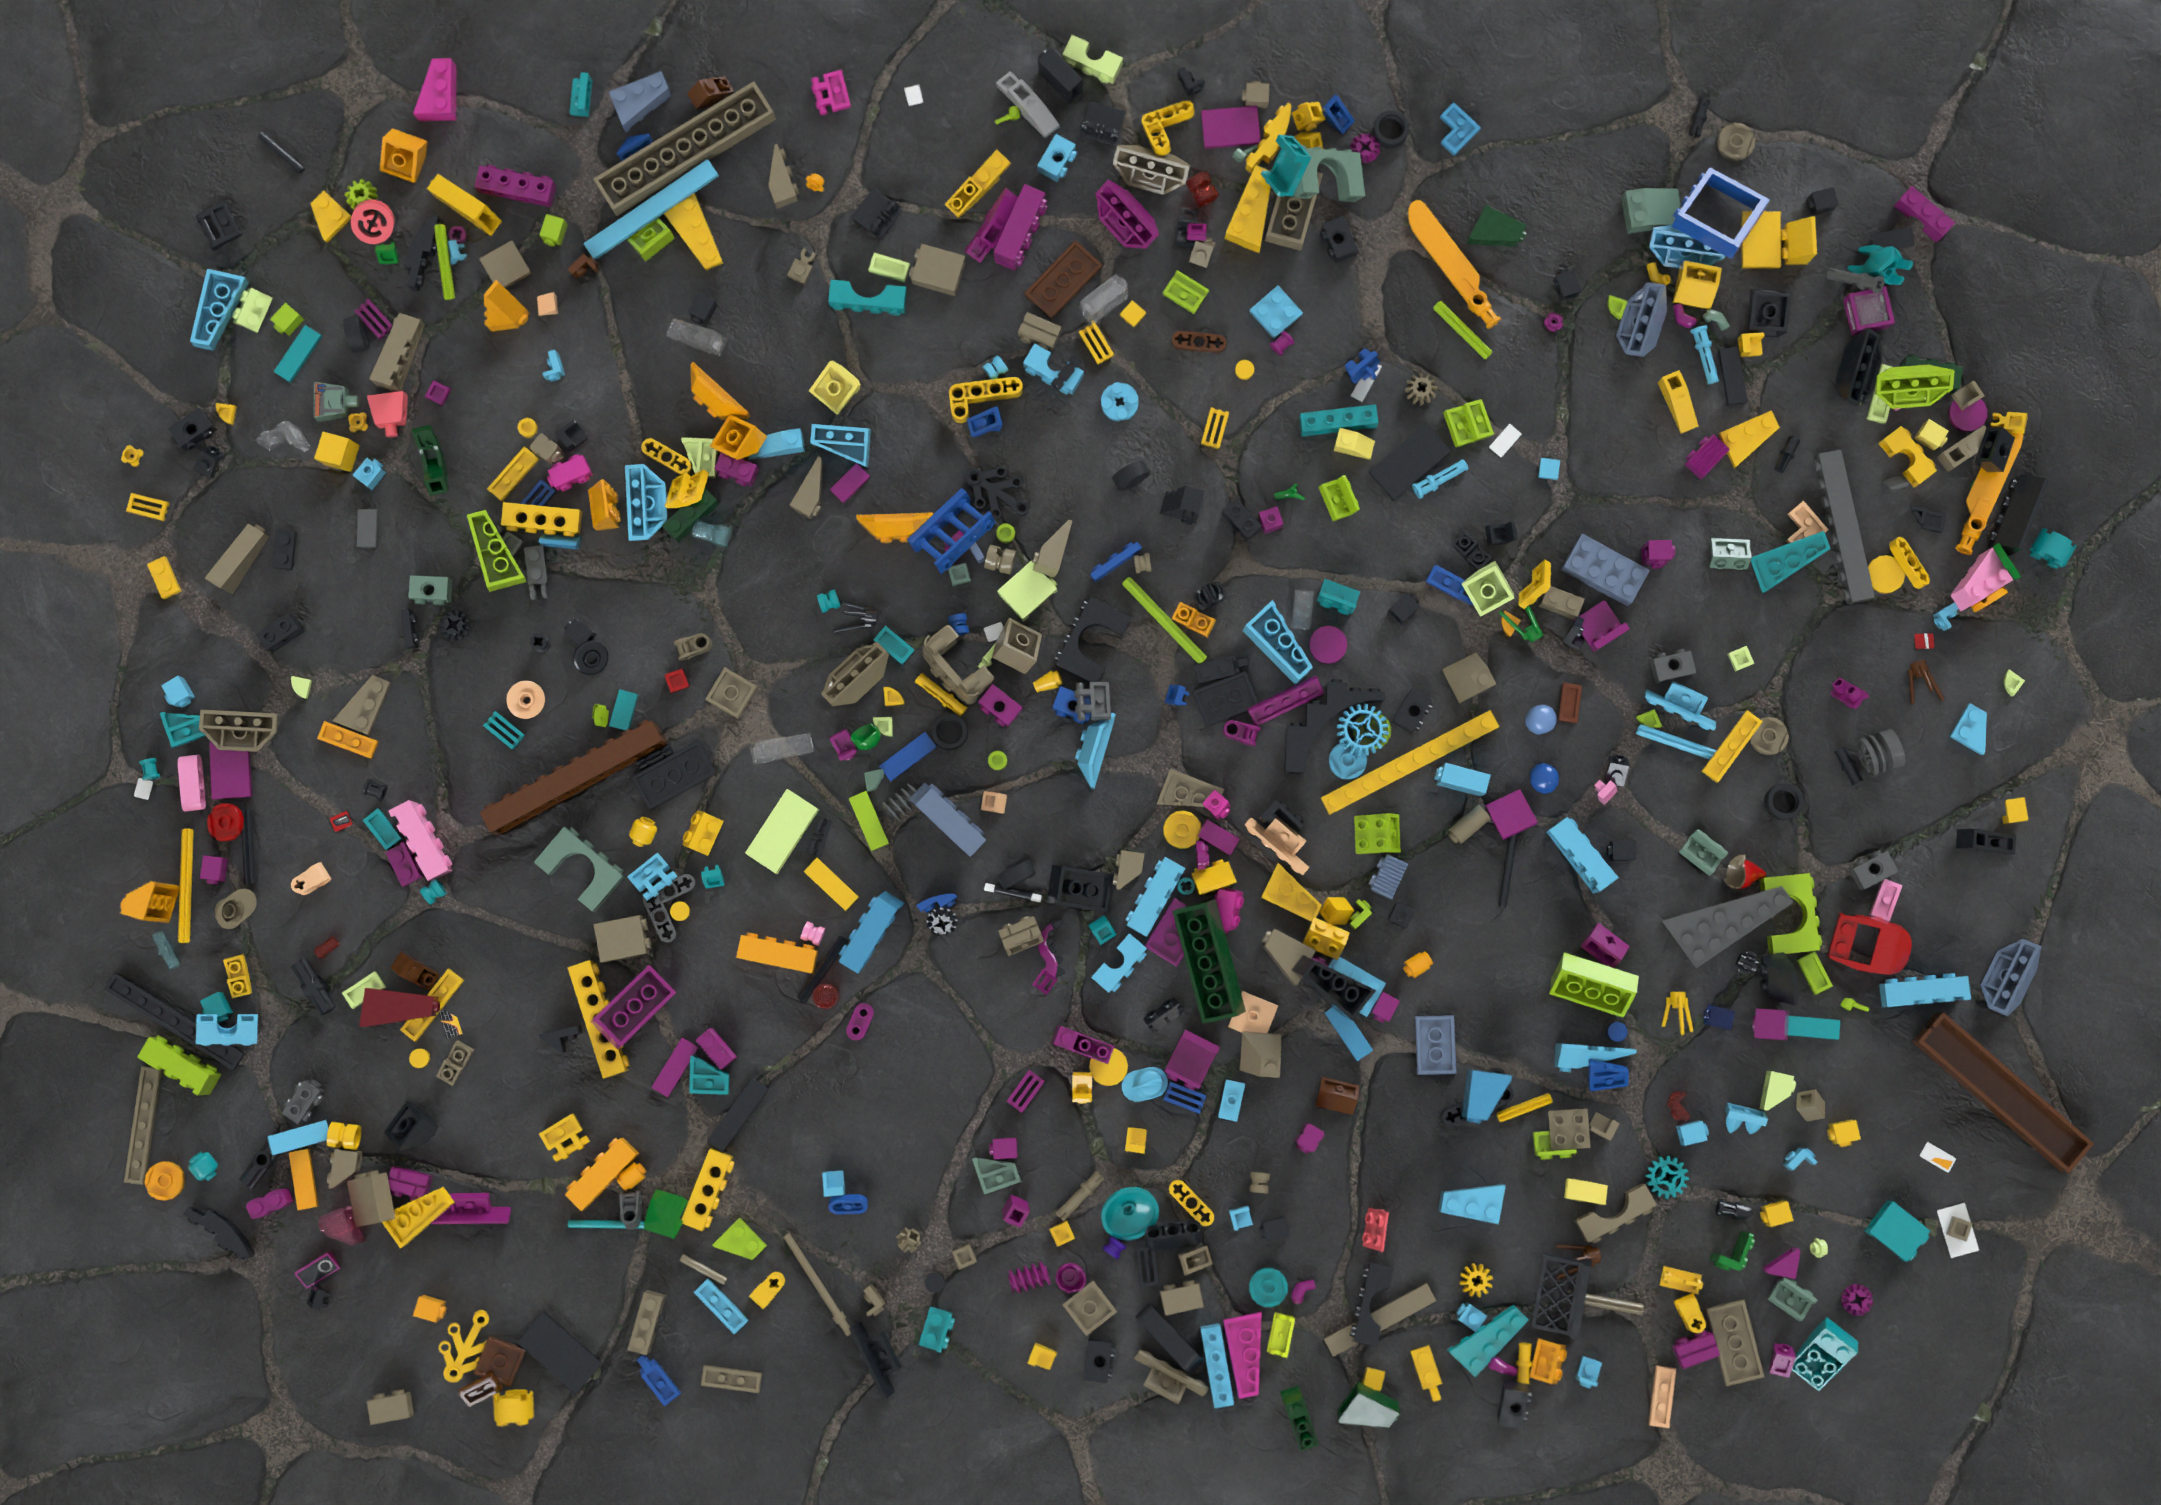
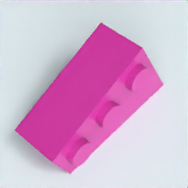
M451 58L432 59L413 113L418 121L456 120V65Z

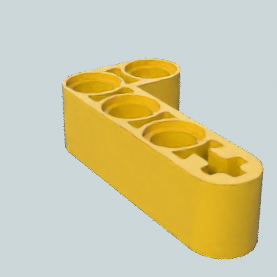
M1017 377L954 384L949 389L953 419L957 423L966 422L969 418L968 404L1019 397L1023 392L1022 381ZM1013 384H1016V391L1012 389ZM994 386L1001 388L1000 392L996 394L990 390ZM976 388L982 390V393L978 396L972 394V391ZM961 391L963 395L960 398H955L953 393ZM958 409H963L965 414L958 417L955 415V412Z

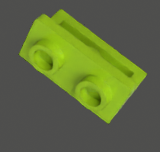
M1346 475L1341 476L1337 480L1321 484L1318 487L1332 521L1351 516L1360 510Z
M1550 1131L1533 1132L1535 1156H1540L1541 1160L1552 1159V1155H1560V1158H1570L1572 1154L1577 1153L1576 1149L1551 1150Z

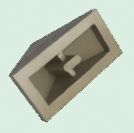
M1208 1246L1178 1254L1184 1275L1213 1265Z

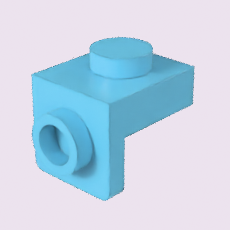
M1798 1148L1795 1152L1791 1151L1785 1157L1786 1161L1783 1165L1788 1170L1793 1171L1804 1159L1812 1165H1815L1817 1161L1814 1159V1153L1808 1148Z

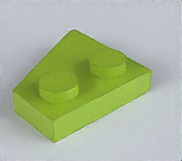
M741 1218L713 1244L715 1248L751 1260L767 1246Z

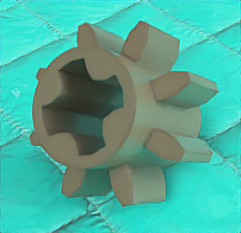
M904 1228L896 1236L898 1239L897 1246L903 1252L909 1250L913 1253L921 1245L919 1241L920 1234L914 1228L909 1231L907 1228Z

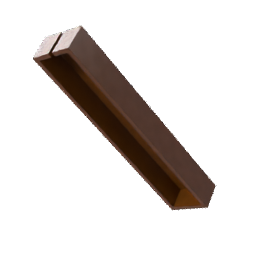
M1936 1012L1925 1025L1928 1028H1923L1912 1040L1918 1048L2060 1172L2070 1173L2094 1145L2090 1139L1944 1012Z

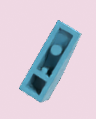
M799 428L766 435L767 438L759 451L748 456V458L752 460L805 452L803 433Z

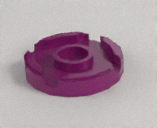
M1980 399L1961 411L1954 400L1948 408L1949 421L1955 429L1961 432L1975 431L1987 419L1986 405Z
M1320 627L1310 637V653L1320 663H1336L1346 653V637L1336 627Z

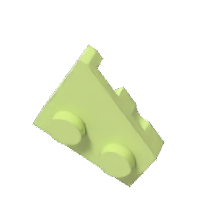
M681 438L695 474L704 469L709 473V478H716L717 472L714 468L718 460V451L710 447L714 439Z

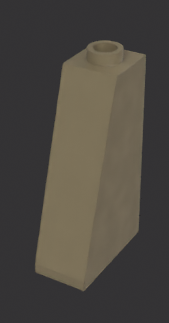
M247 524L205 579L233 594L269 539V536L265 534L266 530L257 524L254 527Z

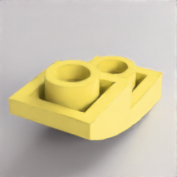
M1566 1179L1564 1198L1606 1205L1608 1186Z

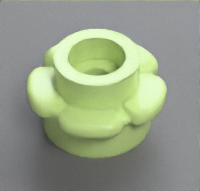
M1816 1238L1810 1244L1811 1253L1817 1258L1827 1254L1828 1247L1824 1240Z

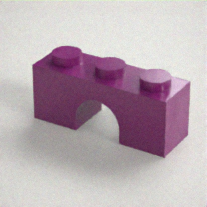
M1913 186L1894 205L1907 218L1914 216L1919 219L1924 225L1922 231L1936 243L1955 224L1949 216Z

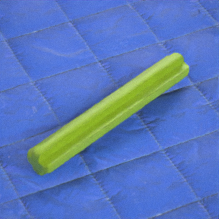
M437 224L434 226L443 296L445 300H451L455 298L446 228L444 224Z
M1442 301L1435 304L1434 310L1484 359H1487L1492 354V350Z

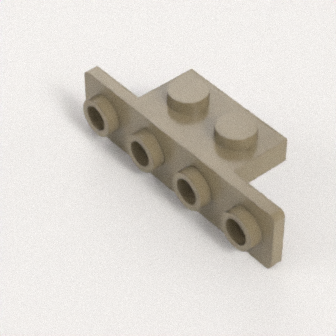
M1139 1350L1134 1358L1151 1368L1143 1385L1177 1404L1180 1402L1186 1388L1201 1396H1204L1209 1389L1203 1381L1199 1379L1194 1380L1183 1370H1176L1168 1362L1154 1358L1148 1351Z

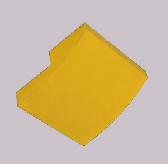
M704 469L693 476L684 472L673 479L664 506L666 508H680L700 501L709 473Z

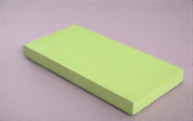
M786 789L745 854L775 874H778L819 809L789 789Z

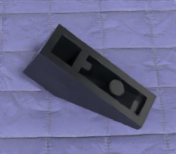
M1957 829L1956 848L1970 851L2015 854L2016 835L1980 829Z

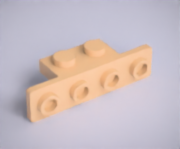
M1278 816L1267 829H1264L1253 818H1250L1244 824L1249 833L1259 837L1263 845L1274 850L1276 855L1281 860L1288 862L1296 873L1304 875L1309 867L1295 855L1306 843V840Z

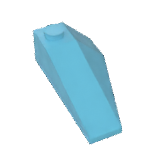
M1555 1044L1554 1067H1560L1559 1071L1571 1072V1068L1577 1069L1589 1066L1590 1059L1605 1062L1636 1054L1637 1049Z

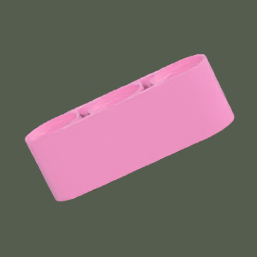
M201 756L179 757L178 773L182 809L184 812L204 810L206 799Z

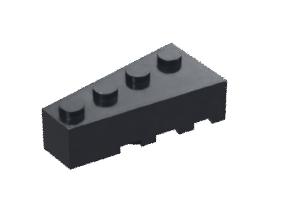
M1305 955L1292 968V971L1337 1012L1352 1021L1376 992L1375 989Z

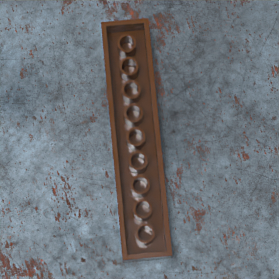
M652 720L642 721L637 725L638 728L632 731L628 729L620 734L621 737L605 741L603 743L604 746L599 749L597 747L592 748L586 752L587 755L584 757H575L569 761V765L565 767L558 766L552 770V774L548 776L542 775L535 779V783L519 787L518 792L513 795L508 793L500 798L501 801L494 804L492 802L483 807L484 810L480 814L489 832L500 835L635 763L638 759L646 757L649 753L661 749L668 743L659 726Z

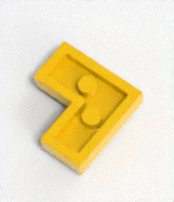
M1546 559L1532 570V582L1519 593L1518 605L1523 609L1535 603L1540 595L1545 594L1550 589L1551 563Z

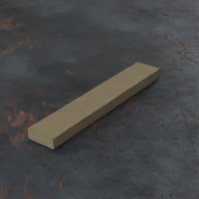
M141 1066L124 1183L145 1185L162 1069L157 1070L153 1067Z
M1425 1283L1370 1314L1373 1320L1381 1326L1380 1331L1436 1302V1299L1428 1284ZM1356 1321L1323 1338L1333 1357L1358 1344L1352 1342L1353 1337L1350 1336L1351 1327L1356 1324Z

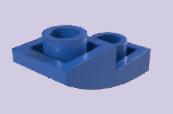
M943 894L922 901L916 906L920 912L925 910L928 913L936 907L935 903L937 902L941 908H950L956 904L955 900L958 897L956 894Z

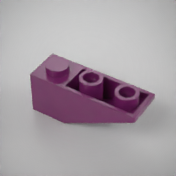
M1060 1025L1056 1026L1051 1043L1105 1064L1109 1063L1114 1049L1113 1045Z

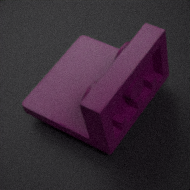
M1605 600L1579 616L1584 619L1582 636L1593 652L1630 629L1626 622L1621 625Z

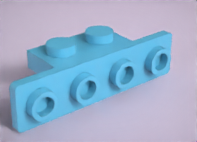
M1672 681L1664 697L1646 689L1644 697L1649 703L1653 705L1659 704L1669 713L1676 712L1686 721H1695L1705 730H1715L1716 722L1700 714L1708 697L1675 681Z

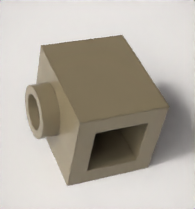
M1259 81L1247 83L1246 90H1242V101H1245V107L1257 106V108H1268L1269 84H1262Z

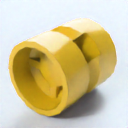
M331 1122L327 1132V1146L333 1148L343 1146L344 1149L357 1150L361 1139V1126L354 1124L345 1126L344 1123Z

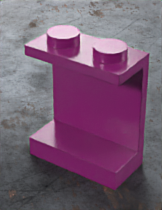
M1184 1030L1164 1072L1168 1073L1166 1077L1176 1082L1178 1079L1184 1081V1086L1193 1091L1195 1087L1200 1089L1201 1083L1220 1047Z

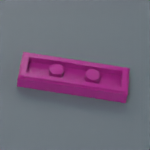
M682 1037L651 1088L668 1098L688 1067L690 1056L695 1055L699 1047Z

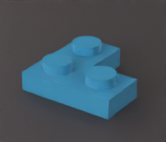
M1455 103L1440 116L1452 129L1441 141V144L1453 156L1481 129Z

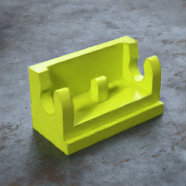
M1274 1312L1267 1352L1273 1355L1277 1354L1282 1357H1288L1295 1322L1294 1316Z

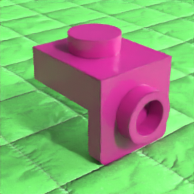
M1216 790L1203 802V806L1218 821L1220 818L1224 819L1231 811L1230 803Z

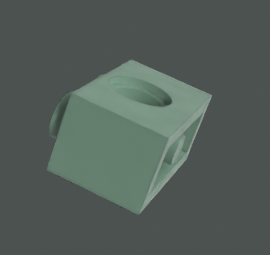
M410 575L408 598L414 601V604L425 605L426 602H433L434 605L443 606L445 603H451L452 580L449 577ZM429 587H434L432 595H427Z

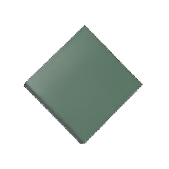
M966 562L951 566L948 569L952 586L971 582Z

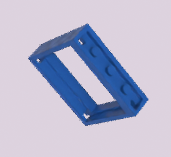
M1710 167L1706 173H1701L1697 180L1699 184L1693 185L1689 192L1690 197L1686 196L1681 203L1682 208H1677L1673 215L1675 220L1672 227L1733 259L1763 214L1770 199ZM1706 184L1753 209V212L1734 240L1686 214Z

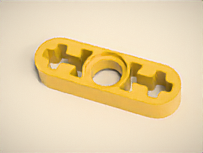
M654 439L643 441L641 449L649 458L679 475L684 472L690 474L692 471V464L686 457ZM653 443V447L659 451L657 457H655L657 455L656 452L652 450L648 452L647 445L651 446ZM665 452L672 454V459L669 462L662 461V455ZM676 457H679L677 459L679 463L684 464L686 462L688 468L680 471L681 468L675 464Z
M1902 537L1891 541L1889 548L1912 585L1917 589L1928 585L1930 582L1929 575L1908 542Z
M1172 1181L1169 1185L1170 1194L1202 1226L1211 1225L1214 1221L1213 1212L1183 1181ZM1174 1184H1181L1183 1186L1181 1189L1184 1193L1187 1190L1190 1192V1194L1184 1197L1183 1201L1179 1199L1182 1197L1179 1192L1173 1193ZM1190 1197H1194L1197 1200V1206L1192 1209L1186 1206V1200ZM1200 1205L1204 1206L1201 1209L1203 1213H1210V1220L1208 1222L1206 1220L1202 1222L1200 1220L1202 1216L1198 1212L1196 1215L1193 1214V1212L1199 1209Z

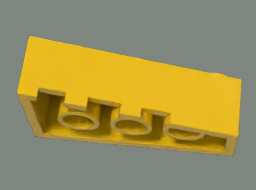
M1255 165L1228 226L1225 239L1259 253L1271 186L1265 182L1261 175L1262 170H1269Z

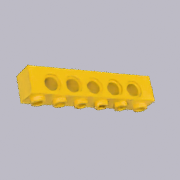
M588 960L568 967L602 1077L608 1078L628 1071L629 1060L627 1055H623L621 1049L624 1045L616 1049L609 1041L603 1042L601 1038L602 1033L590 1022L610 1003L604 996V992H606L603 981L600 982L598 974H600L598 964L594 963L593 960ZM588 976L592 978V985L590 987L584 985V979ZM592 995L598 997V1003L595 1006L590 1003ZM610 1050L616 1053V1058L613 1061H610L607 1057Z

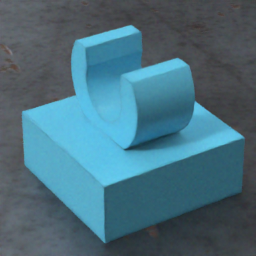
M449 240L447 242L450 265H455L458 260L466 258L467 254L459 253V250L465 247L464 244L457 245L456 240Z

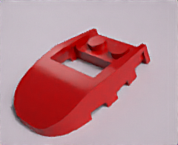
M1839 913L1827 957L1856 970L1893 975L1900 972L1906 966L1912 948V940L1906 929L1895 923L1883 920V918L1858 914L1848 916ZM1858 923L1880 928L1870 965L1848 960Z

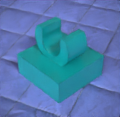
M715 865V870H709L708 866H706L705 871L701 872L706 889L725 886L724 877L718 865Z

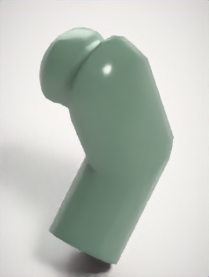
M1709 309L1703 314V319L1706 322L1716 321L1721 331L1730 327L1721 312Z

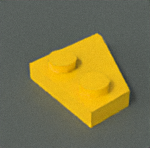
M324 190L311 203L322 238L328 243L351 219V215Z

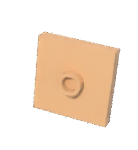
M1242 991L1241 994L1246 1012L1232 1017L1228 1027L1241 1033H1268L1278 1005Z

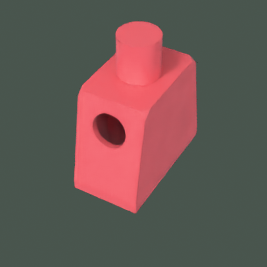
M403 391L368 395L367 399L375 425L378 428H385L386 437L398 436L397 426L406 425L408 395Z

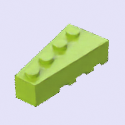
M486 510L468 514L467 518L489 592L527 582Z
M157 1035V1037H149L138 1055L139 1059L157 1070L164 1069V1075L169 1078L180 1079L179 1084L185 1088L194 1089L193 1093L197 1096L211 1094L222 1075L217 1072V1067L208 1063L207 1065L201 1063V1058L190 1054V1056L185 1054L182 1047L177 1045L171 1046L167 1043L168 1040L162 1036Z

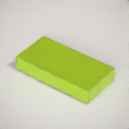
M1815 951L1797 959L1814 995L1833 986Z

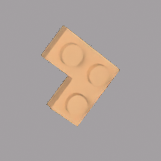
M1804 501L1787 514L1800 528L1786 540L1788 544L1822 531H1828V528Z

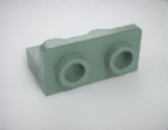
M1711 538L1710 568L1748 569L1751 561L1750 540Z

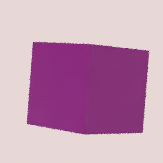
M1756 1008L1755 1016L1753 1017L1754 1038L1788 1041L1789 1011Z

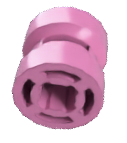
M807 921L800 939L804 941L810 940L812 944L819 946L824 936L825 928L820 926L814 927L813 923Z

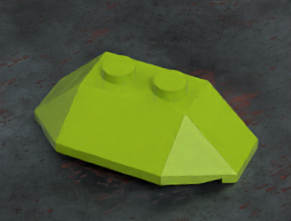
M1933 365L1890 367L1876 376L1875 394L1892 409L1931 406L1947 392L1949 393L1953 390L1955 371Z

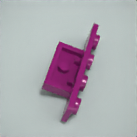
M450 1193L455 1203L431 1224H507L510 1219L511 1207H492L489 1193Z

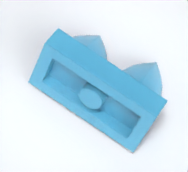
M1732 1103L1726 1104V1126L1729 1133L1738 1129L1743 1121H1745L1749 1134L1755 1133L1761 1126H1766L1768 1118L1765 1111Z

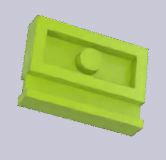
M1177 270L1162 295L1195 314L1209 293V290Z

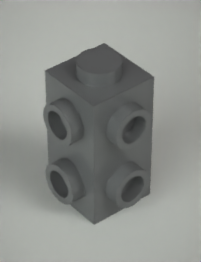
M313 1079L311 1081L299 1082L294 1089L296 1093L292 1099L289 1098L285 1102L282 1114L297 1124L308 1122L313 1114L311 1111L324 1098L322 1095L325 1090L320 1088L322 1085Z

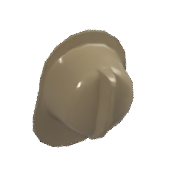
M238 889L227 898L220 900L215 907L214 916L218 924L225 929L237 927L255 910L257 905L255 894L248 889Z

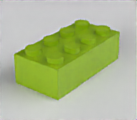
M1563 953L1551 978L1549 994L1624 1018L1637 993L1639 976Z

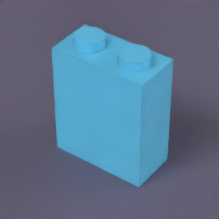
M1444 763L1441 767L1437 768L1434 779L1437 780L1436 785L1481 797L1486 794L1491 775Z

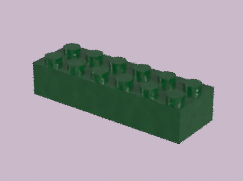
M1216 899L1173 910L1174 920L1202 1023L1232 1018L1246 1012Z

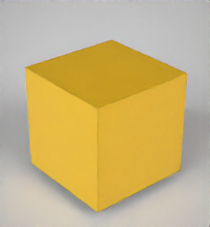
M322 432L314 459L326 466L352 472L360 445L349 438Z

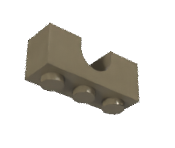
M650 1290L644 1292L629 1343V1351L648 1355L651 1352L656 1334L654 1333L656 1323L662 1313L666 1295Z

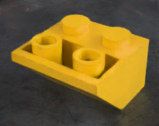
M1684 261L1679 267L1673 303L1707 310L1711 309L1719 287L1722 268Z

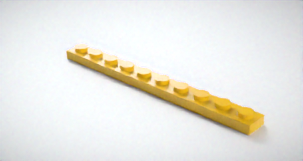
M1491 710L1320 799L1328 814L1331 815L1499 728V725Z

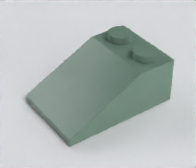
M1642 188L1625 191L1622 196L1627 234L1652 231L1655 227L1673 225L1675 220L1673 215L1677 208L1681 209L1678 189Z

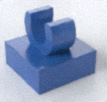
M1170 684L1164 703L1178 706L1186 705L1187 703L1182 701L1183 695L1189 696L1190 693L1185 691L1186 687Z

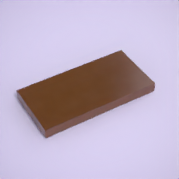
M1075 240L1024 293V296L1052 320L1094 277L1103 265Z

